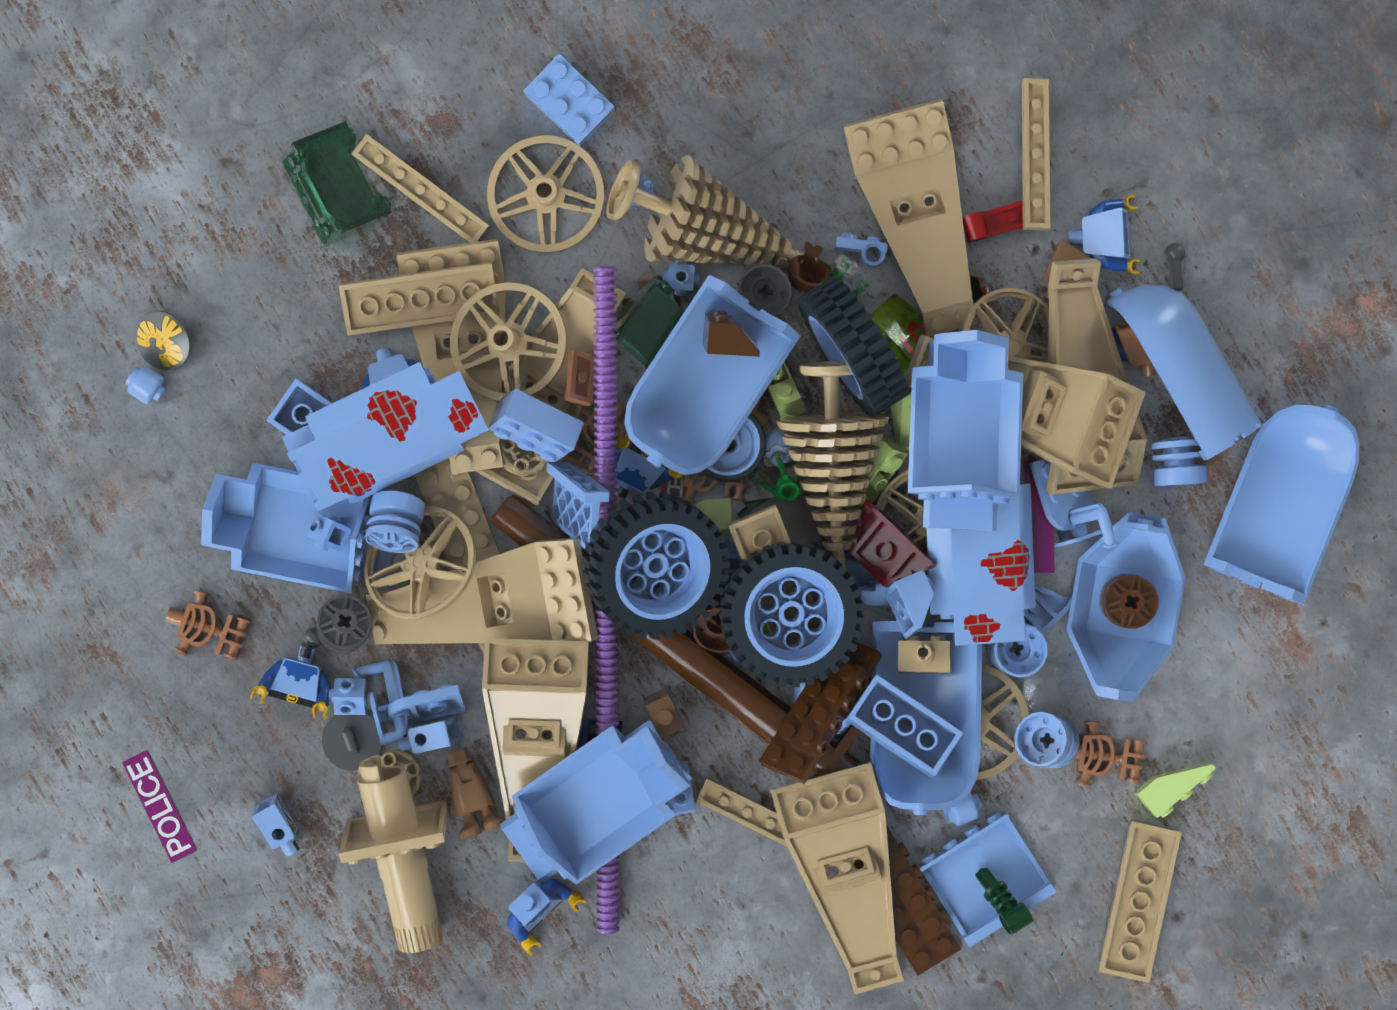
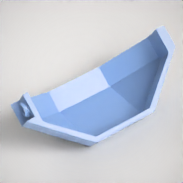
M1128 512L1113 526L1118 546L1104 548V538L1102 536L1078 559L1066 630L1096 695L1133 702L1174 648L1186 577L1166 519ZM1121 574L1138 575L1147 579L1155 587L1158 595V610L1148 624L1136 629L1123 628L1109 622L1103 615L1099 605L1100 593L1104 584L1112 577ZM1127 596L1125 606L1133 608V602L1136 598Z

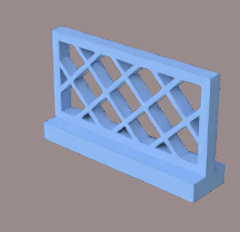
M572 461L547 462L546 472L554 478L551 521L571 538H580V546L585 549L586 542L591 544L595 542L589 535L592 529L598 531L597 522L599 521L600 502H609L610 492Z

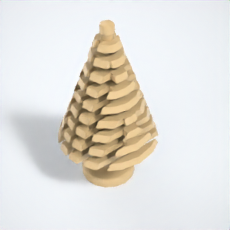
M688 155L681 158L685 168L676 163L670 171L676 186L674 182L666 179L661 188L664 196L660 194L657 196L638 188L641 173L640 166L631 160H628L623 165L612 186L606 210L609 219L614 221L620 220L629 210L632 203L658 213L659 217L651 214L647 227L653 239L651 240L645 236V257L650 262L665 261L675 263L674 257L681 263H687L688 261L707 263L710 261L713 264H722L723 262L738 264L737 261L741 258L740 260L743 265H751L752 262L756 261L758 265L769 264L772 260L773 265L782 266L786 261L791 263L795 256L804 255L799 250H793L792 243L786 237L781 238L780 232L774 227L768 229V222L761 216L758 220L757 212L751 207H746L745 202L739 197H734V193L726 186L725 188L722 187V183L713 176L711 181L710 172L698 165V162Z
M845 361L800 364V373L802 375L823 377L825 414L813 413L793 415L794 417L787 416L780 418L781 420L777 419L776 423L779 429L797 432L785 433L784 436L782 435L784 444L800 447V449L792 448L788 450L792 460L810 461L796 464L793 467L797 475L812 477L799 481L802 490L823 492L809 494L810 496H805V499L810 506H830V508L813 510L811 514L813 520L830 521V525L823 524L816 528L819 535L832 536V541H822L824 549L831 551L832 556L845 566L846 556H844V550L851 548L853 540L843 539V536L854 534L857 525L852 523L846 524L843 521L859 519L861 509L843 508V506L858 505L861 502H865L866 493L849 490L868 488L871 478L856 475L866 474V472L871 473L874 470L876 463L863 459L878 456L880 446L870 445V442L882 441L885 431L872 429V427L878 428L888 424L889 415L879 413L871 417L865 412H840L839 377L853 375Z

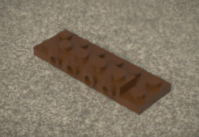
M856 641L855 643L858 645L856 651L849 652L847 656L850 660L846 664L842 661L838 665L840 670L834 674L830 671L826 674L827 679L821 681L817 678L814 680L813 685H805L761 756L760 764L805 784L821 756L825 755L828 751L832 738L840 731L846 715L854 708L860 692L867 687L871 674L882 658L881 652Z
M886 825L895 939L918 976L960 951L961 948L946 925L950 920L943 908L937 910L933 901L937 898L930 886L924 888L919 880L924 876L916 863L911 866L906 857L910 853L903 841L898 844ZM861 860L854 862L856 869H861L864 866Z

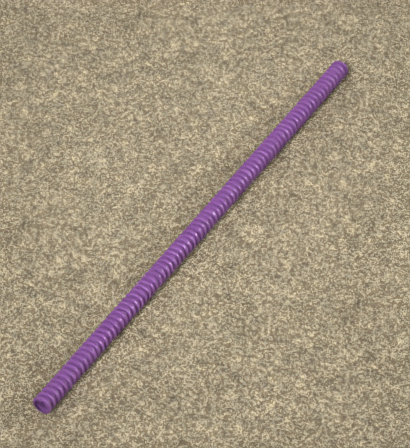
M596 266V268H593V271L596 272V276H593V280H596V284L593 285V288H596V292L593 293V296L596 297V301H593V304L596 305V309H593V312L596 313V317L593 318L596 321V325H594V329H596L594 334L596 342H594V346H596V350H594V354H596V358H594V362H596V366H594V370H596V374H594L596 379L594 395H596V399H594V403H597V407H594V411H597V415H594V419H597V423H594V427L597 428V431L594 432V435L597 436V439L594 440V443L597 444V447L594 448V451L597 452V455L594 456V459L597 460V464H594V468H597L594 476H597L595 481L610 492L609 502H600L599 520L602 517L608 521L611 516L607 511L612 507L614 509L618 508V505L615 504V501L618 500V497L615 496V493L618 492V488H615V484H618V480H615V476H618V472H615V468L618 467V464H615V460L618 459V456L615 455V452L618 451V448L615 447V444L618 443V440L615 439V436L618 435L615 427H618V424L615 423V419H617V415H615V411H617V407H615V403H617V399H615V395H617L615 390L617 386L615 378H617V374H615V370H617V366H615V362H617V358H615V354H617V350H615L617 334L614 330L617 329V325H614V321H617V317H614V313H617V309H614V305L617 304V301H614V297L617 296V293L614 292V288H617V284H614V280H617L614 272H617V268H614V266ZM598 524V532H600L602 527ZM598 608L595 609V613L598 614V617H595V621L598 622V625H596L598 641L595 642V645L598 646V649L595 650V653L598 654V657L595 658V661L598 662V665L595 666V669L598 670V673L595 674V677L598 678V681L595 682V685L598 686V689L595 690V693L598 694V697L595 698V701L598 702V705L595 706L598 713L595 714V717L598 718V721H596V726H598L596 734L599 735L612 725L615 728L619 725V721L616 720L619 717V714L616 712L619 709V706L616 704L619 701V698L616 697V694L619 693V690L616 689V686L619 685V682L616 681V678L619 677V674L616 673V670L619 669L616 662L619 659L616 657L618 649H616L618 633H616L618 627ZM619 856L606 863L596 872V875L599 877L596 880V883L599 885L596 888V891L599 893L596 896V899L599 900L596 904V907L599 908L596 912L597 916H599L597 918V924H599L597 931L602 934H614L620 930V927L617 926L620 922V919L617 918L620 914L619 910H617L620 907V904L617 902L620 899L617 894L619 892V887L617 886L619 884V879H617L619 876V871H617L619 868V863H617Z

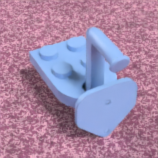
M1041 459L1029 463L1044 513L1048 521L1057 528L1060 541L1055 543V547L1072 544L1099 534L1103 535L1104 548L1118 546L1107 509L1101 503L1092 504L1089 491L1051 495L1046 491L1051 462ZM1098 519L1101 529L1087 532L1085 526L1087 522ZM1069 531H1072L1074 537L1070 536Z
M393 660L380 661L356 669L352 668L354 676L361 679L375 674H384L389 704L379 706L374 692L369 693L381 746L400 741L404 737L407 726L467 713L458 685L447 684L439 687L437 690H421L411 696L404 697L398 666ZM387 719L390 724L394 725L395 731L385 733L384 722H387Z

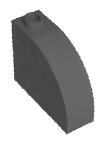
M805 490L791 501H785L782 498L776 500L774 496L743 516L746 517L775 504L790 542H799L803 545L807 543L818 548L823 544L822 541H826L825 536L819 535L816 527L827 523L826 521L813 520L811 512L817 508L807 504L805 496H808Z

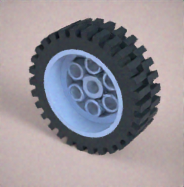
M832 276L798 298L797 303L801 311L800 314L805 320L804 323L810 330L809 333L815 340L816 346L824 355L825 361H845L853 375L840 376L839 382L841 385H844L846 392L849 396H852L853 401L859 405L862 411L874 417L909 395L908 383L904 372L900 369L901 366L895 359L893 350L889 348L886 338L882 336L880 328L877 324L875 325L869 312H866L862 302L858 301L854 292H851L850 288L837 276Z
M646 492V500L639 494L632 496L633 504H630L625 499L619 502L622 508L619 512L613 507L607 512L611 518L608 521L602 517L597 523L602 529L600 532L592 529L589 535L595 540L594 544L586 542L585 550L591 556H583L582 564L588 570L582 571L583 578L588 582L585 586L592 595L590 596L591 599L618 628H622L630 635L635 633L639 638L646 639L648 634L653 640L660 639V632L666 638L674 637V629L681 635L687 632L686 624L689 623L693 628L699 625L696 620L699 615L704 619L710 615L706 608L709 604L716 608L719 603L714 598L716 593L723 596L725 588L720 585V581L728 582L729 575L723 568H730V561L724 556L728 555L729 551L728 547L722 543L726 541L723 534L718 531L717 525L688 500H683L680 496L674 494L671 497L668 493L660 492L658 497L653 492ZM653 534L652 539L645 543L646 537ZM676 540L675 546L668 549L669 544ZM630 552H634L633 557L625 561L626 556ZM657 558L656 563L649 567L651 560ZM676 565H680L678 571L672 573L673 568ZM638 576L637 581L634 584L629 585L630 580L633 577ZM661 582L660 587L657 590L653 591V587L657 583Z
M791 541V544L778 542L776 543L777 546L771 547L767 545L762 547L763 551L759 553L755 550L749 554L751 556L750 559L747 561L743 559L739 563L740 568L737 571L733 570L730 574L732 579L729 583H725V594L720 599L722 611H719V618L722 621L721 629L726 638L725 641L734 656L745 669L747 668L757 678L759 676L765 682L770 684L771 682H776L778 686L783 687L786 684H791L792 687H800V683H805L809 686L813 685L814 680L817 678L821 681L827 679L826 674L830 671L834 674L840 670L838 665L842 661L846 664L850 660L847 656L849 652L856 651L858 647L855 643L856 639H861L863 634L860 626L861 624L864 625L865 617L862 615V610H865L864 603L860 600L862 594L855 584L854 577L832 555L821 548H815L807 543L803 545ZM788 580L794 581V590L790 593H784L782 591L783 583ZM811 591H816L818 593L817 601L813 604L806 603V595ZM764 596H772L774 600L772 606L762 608L760 605L761 599ZM790 606L796 607L797 613L795 617L791 619L784 617L786 608ZM812 617L820 619V625L816 629H809L807 626L808 621ZM766 622H775L776 627L772 633H763V625ZM791 632L799 634V639L795 644L786 643V637Z

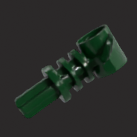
M980 868L975 877L986 890L984 898L986 901L991 902L993 908H996L995 910L999 915L1000 922L1007 933L1013 935L1031 924L1033 918L1024 903H1018L1016 898L1012 897L1013 895L1010 890H1007V884L1004 881H997L988 868Z

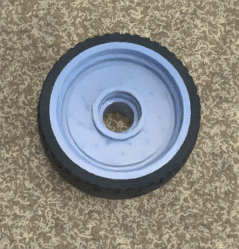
M750 413L736 434L734 449L725 451L713 465L701 472L717 481L734 482L748 477L760 466L765 456L767 441L764 428L754 414Z

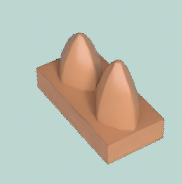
M575 349L569 353L565 401L569 404L577 403L584 406L593 404L594 374H596L594 358H596V355Z

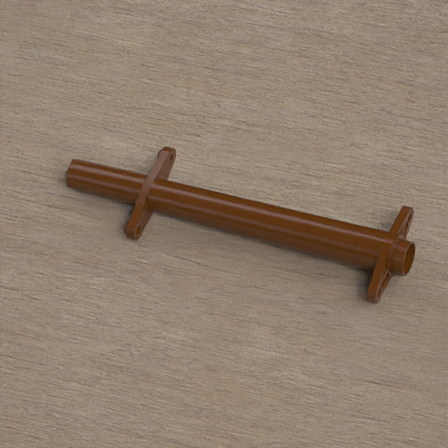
M514 495L507 497L491 517L492 523L521 547L539 540L571 538ZM581 546L583 556L590 557L591 555ZM591 599L592 605L598 609V606ZM674 629V637L666 638L660 632V639L653 640L648 634L646 639L639 638L635 633L630 635L764 744L769 745L791 707L734 664H731L719 653L702 648L689 630L680 635ZM851 725L838 742L832 739L829 743L828 751L825 755L821 756L808 780L856 767L860 761L848 752L861 731Z

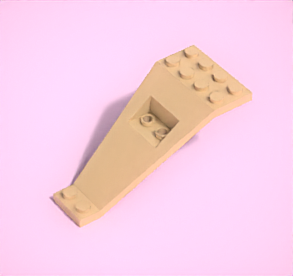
M583 268L580 269L569 289L556 304L563 317L567 331V351L563 365L554 380L542 391L532 396L577 419L583 405L577 403L569 404L565 401L569 353L575 349L596 355L594 354V350H596V346H594V342H596L594 337L596 321L593 320L596 317V313L593 312V309H596V305L593 304V301H596V297L593 296V293L596 292V288H593L596 280H593V276L596 275ZM614 288V292L617 293V296L614 297V301H617L614 309L618 310L626 296V292L619 288ZM549 313L533 334V337L558 344L557 326L552 314ZM528 342L527 350L557 354L558 350ZM519 355L520 391L525 390L526 386H533L548 373L555 359ZM513 362L508 367L511 391L515 389ZM502 381L501 393H505L504 381ZM552 398L556 403L550 404L548 399ZM547 462L541 470L529 476L512 474L504 467L476 471L538 506L554 479L546 472Z

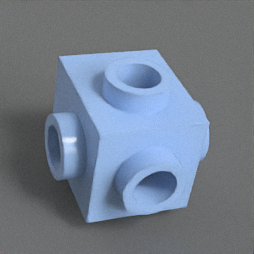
M675 259V263L669 264V269H664L663 284L668 285V291L680 297H687L688 293H693L694 287H699L700 272H695V265H690L691 261L681 263L678 259ZM678 273H685L686 279L678 281L676 278Z
M327 512L326 517L316 513L305 537L314 540L313 546L327 551L330 547L342 552L352 529L340 524L341 518Z
M335 678L334 689H329V704H333L334 715H365L368 696L366 679Z

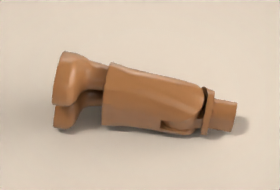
M463 747L447 753L450 762L447 766L449 768L450 786L457 817L463 816L464 827L459 832L460 840L482 833L474 813L475 811L480 813L484 832L499 828L505 819L495 816L491 811L490 806L495 805V801L482 773L473 761V757H469L467 748Z

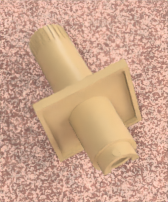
M380 754L371 756L361 761L358 773H361V776L358 778V785L366 816L346 820L339 851L341 863L357 864L366 858L376 859L398 950L403 953L426 951L436 947V945H439L444 940L424 847L426 846L428 849L436 848L445 842L449 812L447 799L414 806L406 768L402 766L382 767Z

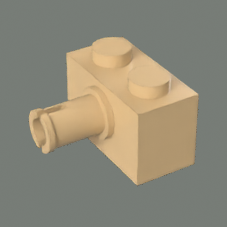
M910 636L906 639L904 638V641H898V672L951 673V642L945 641V636H930V641H919V636Z

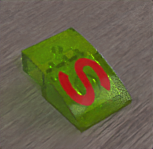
M894 293L870 315L875 325L877 324L880 328L882 336L886 338L889 348L893 350L894 357L899 362L901 369L907 372L920 335L927 336L923 317L905 300Z

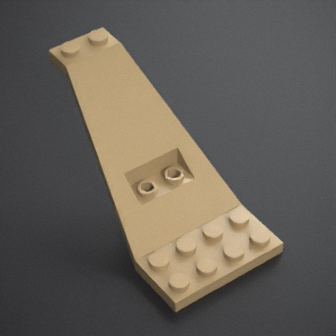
M939 99L843 125L854 175L921 309L927 336L930 337L935 334L962 328L966 314L973 305L955 154L943 100ZM927 197H933L930 204L924 203ZM907 203L908 208L904 211L900 210L901 204ZM976 315L971 325L978 324Z
M499 239L397 253L400 275L492 262L495 283H505ZM506 291L497 292L500 314L496 315L505 322ZM489 315L482 316L491 328L497 325ZM476 317L464 319L458 337L460 355L488 340V334L476 320ZM454 320L412 326L424 369H430L436 381L457 372L452 360L450 345L444 343V339L451 336ZM475 334L479 339L471 341L469 336ZM487 348L484 351L462 361V364L465 365L467 363H470L478 358L491 354L489 348ZM496 357L466 369L472 379L481 386L495 392H502L499 358ZM467 385L488 428L499 400L485 397ZM490 430L461 443L464 451L449 458L452 474L503 467L500 440Z
M1096 258L1053 261L1048 284L1051 364L1106 373L1129 384L1097 287L1101 262ZM1139 413L1112 488L1135 486L1139 483L1147 441ZM1053 463L1050 465L1046 491L1051 495L1106 489L1074 475Z
M920 335L905 375L908 386L911 388L912 367L929 366L930 340L934 339L926 335ZM1008 356V370L1023 373L1021 446L1074 475L1103 488L1112 489L1146 392L1106 373Z
M580 538L539 540L476 562L472 578L462 595L444 611L424 619L409 620L393 616L377 605L370 593L366 594L375 644L485 643V638L589 642L597 640L598 634L591 597L585 586L588 582L583 578L582 570H585V566L582 564L583 554ZM461 570L449 571L460 575L465 574V572ZM431 578L428 600L425 602L424 610L432 608L447 599L461 581ZM420 583L417 584L415 611H417L418 592ZM410 585L391 592H379L382 598L391 606L400 610L410 611Z
M485 638L482 692L506 819L515 814L513 807L516 804L512 798L513 794L577 750L587 696L589 641ZM525 731L526 736L523 739L517 738V733ZM545 732L552 733V737L549 740L543 739ZM509 840L508 861L525 862Z
M871 762L809 779L805 784L799 782L770 790L784 841L849 974L854 995L904 982L896 954L886 815ZM861 860L864 866L861 869H856L854 867L855 861ZM836 867L839 873L836 876H831L829 874L830 868Z

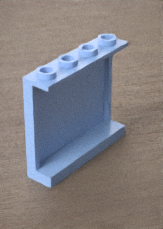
M996 811L986 818L987 823L980 827L974 825L964 832L966 836L957 841L954 838L942 846L944 850L936 855L934 852L926 855L921 859L922 864L918 866L969 947L1003 927L995 910L996 908H993L991 902L986 901L984 898L986 890L975 877L980 868H988L997 881H1004L1008 886L1007 890H1010L1012 893V897H1015L1018 903H1024L1028 910L1056 893V890L1048 881L1005 811L1001 814L999 811Z

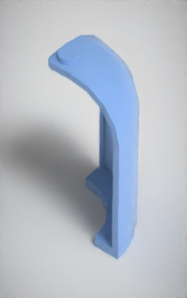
M708 275L635 386L626 405L625 427L628 437L640 450L648 455L646 460L657 468L664 465L683 475L700 473L713 465L726 451L801 337L789 324L772 316L763 309L758 311L748 304V299L739 294L726 282L711 275ZM712 310L727 311V315H732L754 340L760 351V356L707 354L703 346L705 313L711 314Z
M1143 284L1124 292L1120 287L1107 295L1110 299L1105 302L1107 308H1115L1131 327L1200 446L1201 450L1199 453L1203 460L1214 457L1234 445L1236 440L1241 437H1247L1263 425L1197 309L1184 294L1166 285Z
M1296 404L1278 411L1262 425L1251 444L1203 565L1226 576L1240 579V582L1259 589L1261 584V589L1304 606L1354 482L1359 464L1360 444L1356 428L1347 418L1339 414L1340 410L1330 405H1325L1324 408L1314 405Z
M873 621L872 648L879 650L882 658L872 673V679L877 674L963 732L959 741L932 779L871 738V765L879 792L890 805L901 809L913 810V815H929V810H943L955 807L969 795L977 780L980 764L982 644L955 646L954 622L923 623L922 628L911 636H919V641H930V636H945V641L951 642V673H899L898 641H904L897 621Z

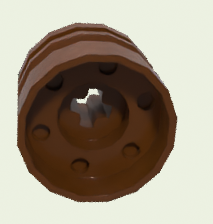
M1121 574L1112 577L1104 584L1100 593L1099 605L1103 615L1109 622L1119 627L1136 629L1145 626L1154 618L1158 610V595L1155 587L1147 579L1138 575ZM1127 596L1136 598L1133 602V608L1125 606Z
M717 593L714 598L719 602L716 608L710 604L708 605L706 610L710 615L706 619L701 615L696 618L699 625L693 628V636L697 643L705 650L714 653H726L731 651V649L727 645L726 638L722 633V621L719 618V611H722L720 604L722 595Z

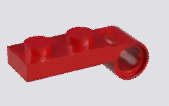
M1023 201L963 216V227L967 242L970 243L1023 228Z

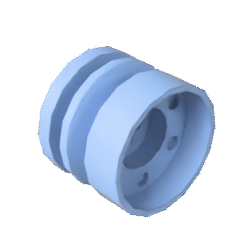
M1171 437L1151 443V450L1163 449V455L1152 456V460L1164 462V467L1153 470L1154 487L1209 482L1207 466L1195 464V459L1202 456L1199 452H1194V447L1199 446L1194 437Z
M380 491L375 493L371 499L369 509L371 518L367 521L365 541L369 545L387 552L408 553L415 551L419 544L418 537L421 533L419 525L423 522L425 503L416 496L404 492Z
M1025 624V641L1014 642V644L1020 645V648L1016 649V654L1009 651V648L1013 647V642L987 644V655L991 664L999 671L1015 677H1028L1036 673L1044 665L1048 654L1047 642L1043 634L1036 627Z
M1045 712L1032 713L1025 717L1017 726L1014 737L1015 748L1020 757L1027 763L1039 767L1061 768L1072 761L1079 748V734L1074 724L1065 717ZM1052 738H1053V739H1054V744H1053V743L1048 744V742H1047L1048 739H1052Z

